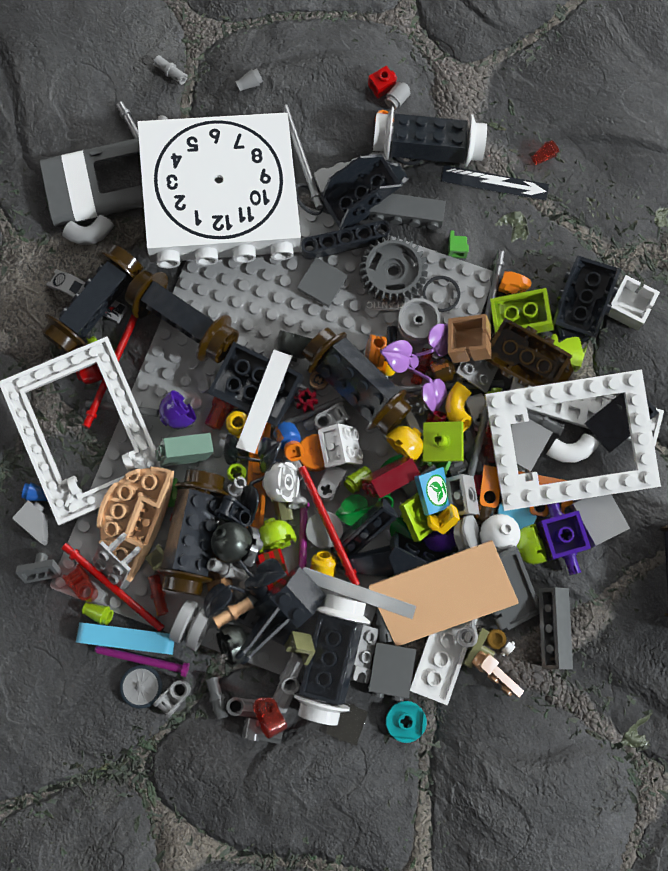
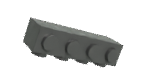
M391 194L371 209L369 219L389 221L396 225L403 223L409 224L412 227L425 226L432 230L441 229L446 201Z
M538 588L542 670L573 669L569 588Z

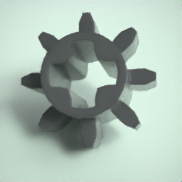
M414 391V395H410L408 398L409 405L412 406V413L425 415V411H429L422 399L421 391Z
M466 459L461 462H451L448 469L450 477L461 474L467 475L469 465Z

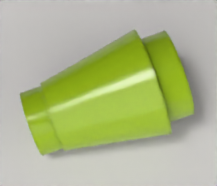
M239 463L230 465L227 469L228 479L234 482V476L237 473H240L241 477L245 478V467Z
M363 466L345 477L346 480L343 484L351 493L359 492L363 484L361 479L372 472L367 466Z
M85 603L82 609V614H85L100 625H108L114 613L109 606Z

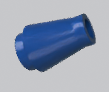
M32 482L24 484L22 491L23 499H26V501L48 502L41 486Z

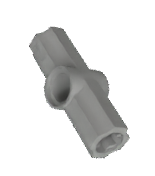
M292 652L285 670L280 675V682L270 703V708L275 712L286 713L294 694L299 690V682L306 668L299 653ZM288 680L294 681L292 684H285Z

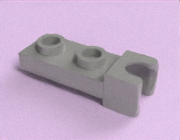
M363 625L350 680L365 684L369 683L372 671L370 666L379 629Z

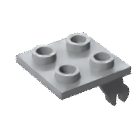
M122 533L109 546L103 541L99 543L92 560L95 568L98 571H102L108 577V580L119 588L123 586L131 568L128 566V563L141 550L137 546L122 561L112 553L126 539L127 534Z

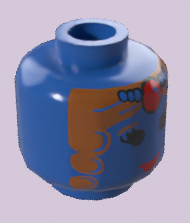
M282 422L274 429L273 437L275 441L282 443L280 446L281 450H284L285 445L290 441H301V435L297 427L291 422Z

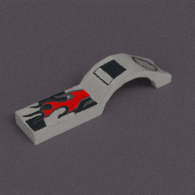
M56 269L54 277L46 284L54 290H60L74 297L77 293H81L84 290L86 282ZM115 300L103 316L119 324L128 307Z

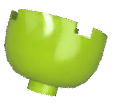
M270 518L265 520L264 525L259 528L260 539L263 541V547L259 552L262 554L265 553L264 550L268 549L273 551L281 548L282 550L291 545V540L297 541L292 526L283 520Z
M535 524L520 529V540L516 546L522 560L527 564H539L547 561L545 559L547 555L542 539L536 535L539 531Z

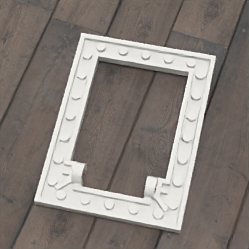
M108 337L0 381V388L58 525L99 509L108 489L114 483L124 478L125 475L85 493H82V490L77 486L76 482L78 481L75 476L62 481L26 395L27 392L97 363L134 448L133 451L122 455L127 471L160 467V462H157L155 457L156 448Z
M642 370L485 394L503 511L661 487ZM624 393L636 470L539 485L537 472L518 474L510 424L528 422L527 408Z

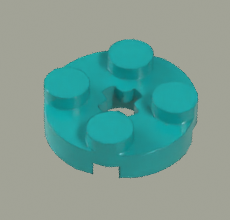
M401 701L394 704L388 711L386 727L390 735L397 741L411 743L420 738L425 732L427 725L426 715L416 703ZM405 716L412 720V724H408L407 728H404V724L400 723L401 719H404Z

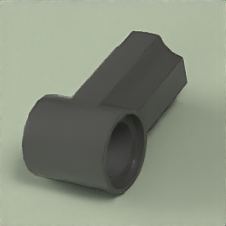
M233 697L227 702L226 708L228 713L233 716L265 719L267 701ZM233 701L241 703V710L237 713L230 710V704Z
M246 717L241 738L280 744L284 727L265 723L260 719Z

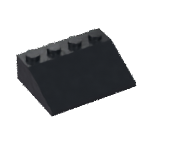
M233 342L208 394L249 413L270 359ZM287 368L268 417V423L276 427L279 425L304 380L302 374Z

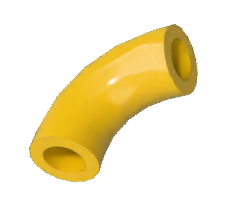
M457 381L447 395L445 410L449 422H463V432H465L471 426L472 417L466 413L464 406L472 393Z

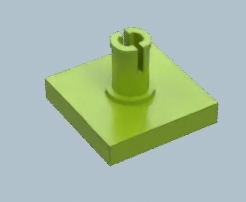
M462 421L423 423V462L464 461Z
M416 493L399 505L401 518H404L403 521L406 522L414 542L421 541L433 531L427 524V516L424 515L419 493ZM440 511L434 513V515L438 516Z

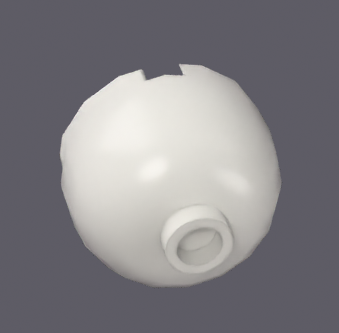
M282 462L274 464L271 470L265 473L262 485L266 494L272 500L292 502V498L297 497L299 476L294 475L293 470H296L292 463Z
M497 514L490 516L481 525V531L479 532L481 543L492 540L498 554L514 545L517 546L520 540L519 526L508 515Z

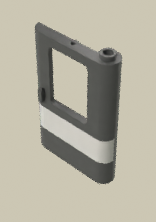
M139 138L40 160L49 210L55 227L67 225L70 221L76 223L97 218L99 215L107 216L144 207L142 185L101 194L94 169V164L97 162L140 153Z

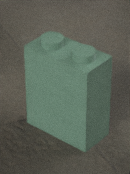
M211 434L163 438L157 450H155L156 461L160 462V467L207 461L214 452Z

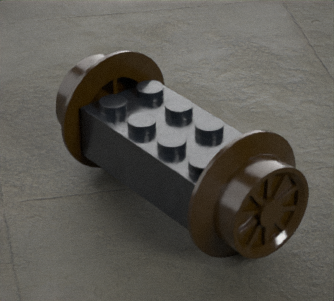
M113 245L107 253L97 252L98 257L104 264L97 268V274L93 279L89 278L86 281L84 290L73 297V303L69 308L65 307L61 311L59 321L51 315L45 314L48 324L41 333L63 352L69 353L87 345L83 339L135 276L144 270L143 266L130 253L118 245Z
M145 270L135 276L125 294L126 302L132 305L134 317L143 318L152 312L199 344L196 354L199 361L203 362L210 358L216 363H221L225 360L233 342L237 343L239 338V332L231 327L232 319L229 315H223L216 321H213L166 289L168 277L164 272L152 274Z
M329 327L325 328L304 349L302 355L310 362L308 372L313 373L317 371L369 422L368 430L378 428L384 435H387L411 411L412 407L404 400L406 390L401 391L347 339L345 332L336 335Z
M186 470L184 482L175 484V488L178 491L161 566L164 569H157V572L164 576L161 589L201 596L203 584L212 582L213 579L204 576H208L207 563L213 552L211 538L219 522V518L214 513L222 503V496L229 495L223 490L225 481L223 476L200 470Z

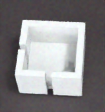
M625 275L618 285L615 298H612L609 303L612 304V307L607 316L638 331L645 323L660 292L644 284L639 292L635 293L641 282Z

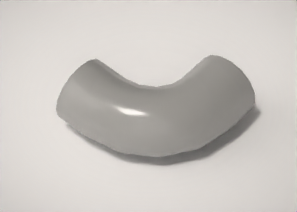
M99 215L87 227L70 221L65 226L62 236L79 245H93L102 241L111 232L114 224L102 215Z

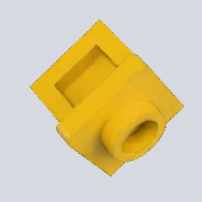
M452 504L445 508L438 516L434 514L426 515L427 524L430 529L438 531L443 535L460 520L457 507Z

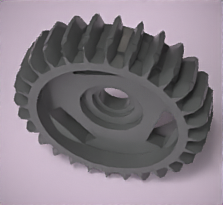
M390 235L389 241L382 237V243L376 240L375 246L370 244L369 250L365 249V256H361L359 264L361 269L359 270V275L362 276L360 281L361 283L365 282L364 289L369 288V295L373 292L375 293L374 299L380 296V302L387 299L388 304H390L391 300H394L395 304H397L398 299H401L404 303L406 296L411 300L412 294L417 296L418 290H422V284L426 283V278L424 277L428 275V271H425L428 268V264H425L426 257H422L423 251L417 252L419 246L412 247L413 241L407 244L406 237L403 241H399V236L396 237V240H392ZM403 253L407 254L414 261V267L409 264ZM378 254L382 257L376 269H370L369 266L372 260ZM389 268H396L398 274L391 276L388 273ZM404 285L405 287L401 290L386 289V287Z

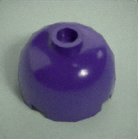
M175 390L168 393L161 400L159 413L161 415L160 420L165 426L179 430L193 424L197 417L190 404L186 405L183 402L185 399L183 395Z
M454 527L449 529L444 535L438 531H432L422 540L433 552L449 553L456 546Z

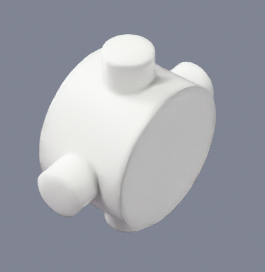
M507 642L501 651L503 652L501 654L508 656L514 650L515 642Z

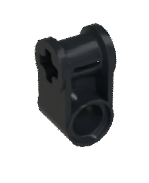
M229 495L222 496V503L214 514L226 523L236 522L243 527H249L254 520L251 511L234 497Z

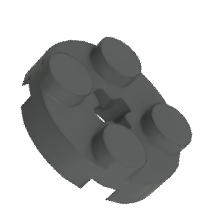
M249 526L246 529L252 535L251 546H248L247 553L241 560L245 566L252 567L257 552L261 551L263 547V541L260 539L259 530Z

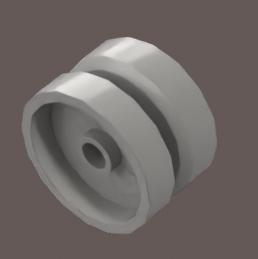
M415 298L406 302L398 315L397 329L399 336L413 346L428 344L430 329L434 325L440 324L438 308L431 301L422 298Z
M187 599L173 624L169 639L180 644L186 638V647L196 651L210 628L214 614L207 618L203 607L198 612V603Z

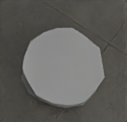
M327 511L339 539H341L344 533L343 525L335 513ZM315 513L309 518L306 525L307 539L320 549L334 547L319 513Z
M473 515L463 517L454 526V539L460 552L481 544L480 530Z

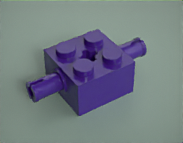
M559 502L547 504L551 517L537 523L548 561L562 557L565 560L569 576L580 573L581 570L576 555L578 552L591 549L580 512L578 510L564 514L561 511ZM560 534H566L567 537L561 538Z

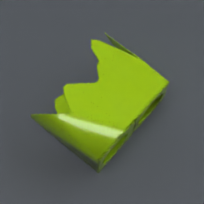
M553 334L551 336V339L555 340L553 344L573 355L570 361L574 371L577 372L581 368L588 344L582 349L579 337L566 338L559 343L557 335Z

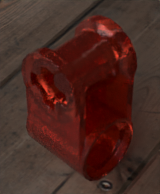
M77 564L76 568L69 574L62 576L66 584L80 600L85 602L95 601L98 596V590L80 564ZM90 587L91 594L88 597H84V590Z
M260 697L255 700L253 710L263 734L268 739L287 729V723L278 708L277 702L273 698Z

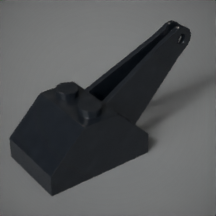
M395 531L390 540V545L348 556V559L353 569L357 571L355 574L392 577L447 556L439 552H433L428 547L414 542V540ZM338 558L336 571L340 574H345L346 571L341 566L340 558Z
M300 565L295 567L270 589L262 599H259L254 604V608L261 614V617L241 649L235 655L237 660L242 657L240 660L242 665L247 663L276 633L283 636L298 629L313 616L316 609L326 598L325 593ZM270 624L271 627L269 628V630L256 642V640L260 637V635L263 633L266 627Z

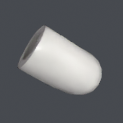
M582 434L581 438L573 444H566L556 439L546 455L560 462L575 463L588 458L597 449L599 442L588 434Z

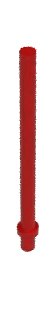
M131 315L115 350L118 362L138 320L133 315ZM104 378L89 411L87 410L85 413L86 418L82 424L85 428H90L93 419L97 417L96 412L107 390Z
M306 466L298 468L346 571L345 576L349 578L352 584L360 585L355 574L357 571L353 569Z
M67 543L62 546L61 549L69 555V559L79 563L156 630L161 632L165 628L160 621L121 588L113 585L108 580V577L101 571H98L95 566L79 554L80 551L78 549H73Z

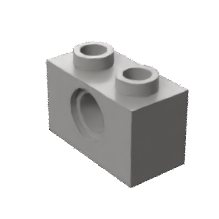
M461 474L445 478L449 505L452 504L457 507L459 518L467 515H480L474 477Z

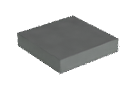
M316 257L297 286V290L329 308L348 279V275Z

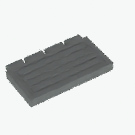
M515 545L499 553V557L519 603L492 613L499 630L505 628L510 630L540 614L539 601L520 552Z

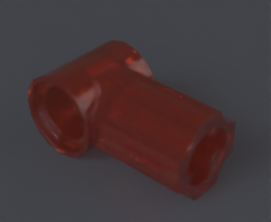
M214 397L205 425L220 431L228 413H231L234 406Z

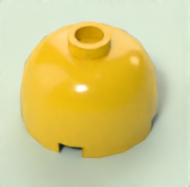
M398 426L386 435L387 442L398 454L401 453L406 458H413L414 462L423 452V440L420 438L422 433L415 427L411 429L408 426Z

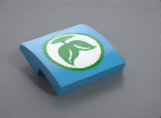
M443 467L414 477L424 515L434 514L449 506L446 475Z

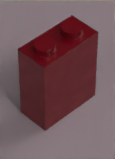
M400 457L361 479L363 482L361 486L366 495L369 494L371 497L382 498L415 480L414 477L421 474L413 458Z

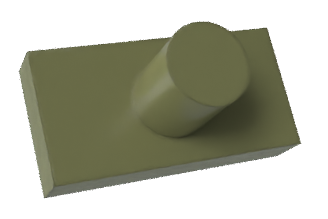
M478 628L477 643L473 647H469L464 656L462 664L466 667L472 668V660L480 651L486 655L489 653L492 657L494 656V651L483 646L489 634V631L483 628Z

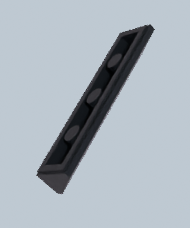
M381 498L343 533L340 541L347 556L362 550L398 517L396 511L384 498ZM332 547L331 553L339 558L335 547Z

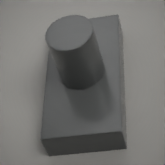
M38 553L36 554L35 563L17 566L16 574L24 583H31L61 577L62 570L54 559L47 560V554Z

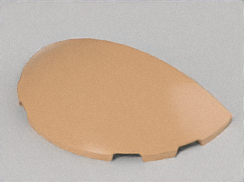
M150 467L130 471L125 474L124 478L114 483L108 489L101 502L97 517V528L100 529L101 538L99 543L103 541L109 546L122 533L127 534L126 539L112 552L120 561L127 557L137 546L141 548L140 552L128 563L131 569L126 580L129 582L133 580L145 561V557L148 555L163 522L172 491L174 471Z

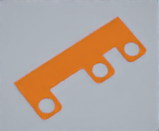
M484 465L480 504L496 508L499 505L500 497L497 468ZM538 475L539 485L568 481ZM487 491L494 492L496 499L493 503H487L484 500V494ZM572 500L562 502V513H564V510L567 506H570L574 503ZM547 504L543 512H537L534 506L530 507L532 515L543 517L548 515L549 509Z

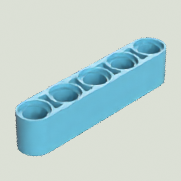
M79 622L76 643L173 655L174 641L169 639L170 634L81 622Z

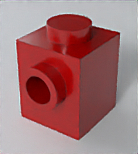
M386 65L369 75L368 86L375 96L380 98L394 87L397 76Z

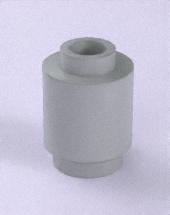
M397 82L386 95L385 103L390 108L394 107V110L399 108L411 94L409 86L404 82Z

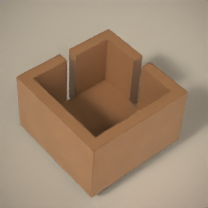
M486 314L448 319V354L453 363L468 362L470 358H473L474 361L491 359V324Z

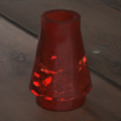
M553 140L546 141L531 156V159L535 165H539L556 157L557 153H559V148Z

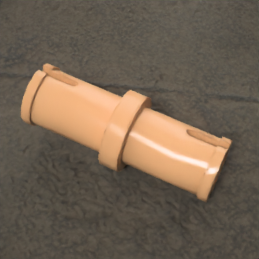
M246 597L233 606L229 605L227 610L212 617L219 629L232 620H238L240 615L254 607L250 599Z

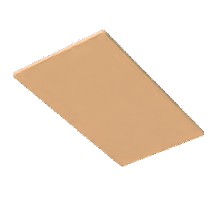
M492 540L369 585V589L416 606L413 619L378 607L396 646L415 641L519 603Z

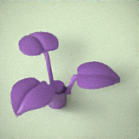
M436 324L430 329L428 333V343L432 347L430 350L412 354L410 343L405 340H398L390 343L380 351L393 371L402 373L409 369L410 373H415L428 381V383L422 386L421 394L425 405L431 412L438 411L446 399L447 389L442 380L434 379L432 381L430 377L415 370L419 364L417 357L433 353L434 351L441 357L448 354V324Z

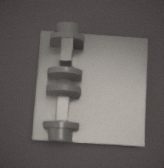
M470 358L468 362H460L455 372L456 381L463 382L467 380L484 393H487L498 367L486 360L474 361L473 358Z

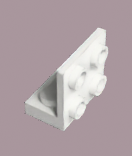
M335 424L318 430L325 468L345 463L363 464V452L358 441L359 433L355 427Z

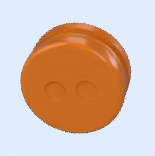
M371 334L367 341L365 357L381 371L385 358L380 351L387 346V338Z
M319 434L305 437L300 442L304 449V455L300 459L302 466H306L307 470L312 472L326 469Z

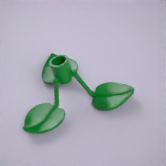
M399 454L389 458L380 468L403 457V455ZM390 493L382 497L393 508L394 500L390 497ZM353 494L342 502L335 514L340 521L352 526L373 506L368 507V501L364 496ZM400 515L390 525L391 537L396 531L413 540L406 522L403 521L404 518H401Z

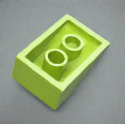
M546 288L490 299L495 334L505 318L525 329L527 326H530L537 330V333L554 330L549 295Z

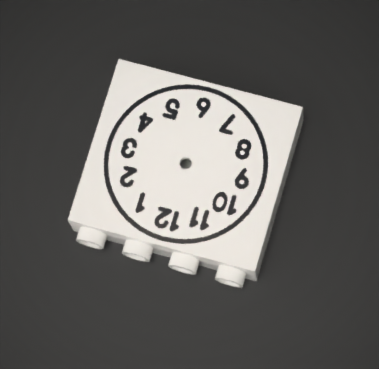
M288 113L138 121L146 239L150 263L157 262V265L161 268H174L180 265L181 260H195L198 265L208 266L216 264L218 258L233 257L235 262L248 263L254 261L256 255L271 254V258L274 260H287L294 256V252H299L301 233Z

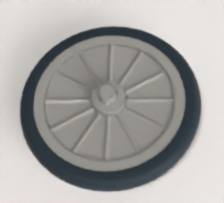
M137 665L125 672L120 682V694L123 700L133 708L142 709L153 705L162 692V681L156 670L146 665Z

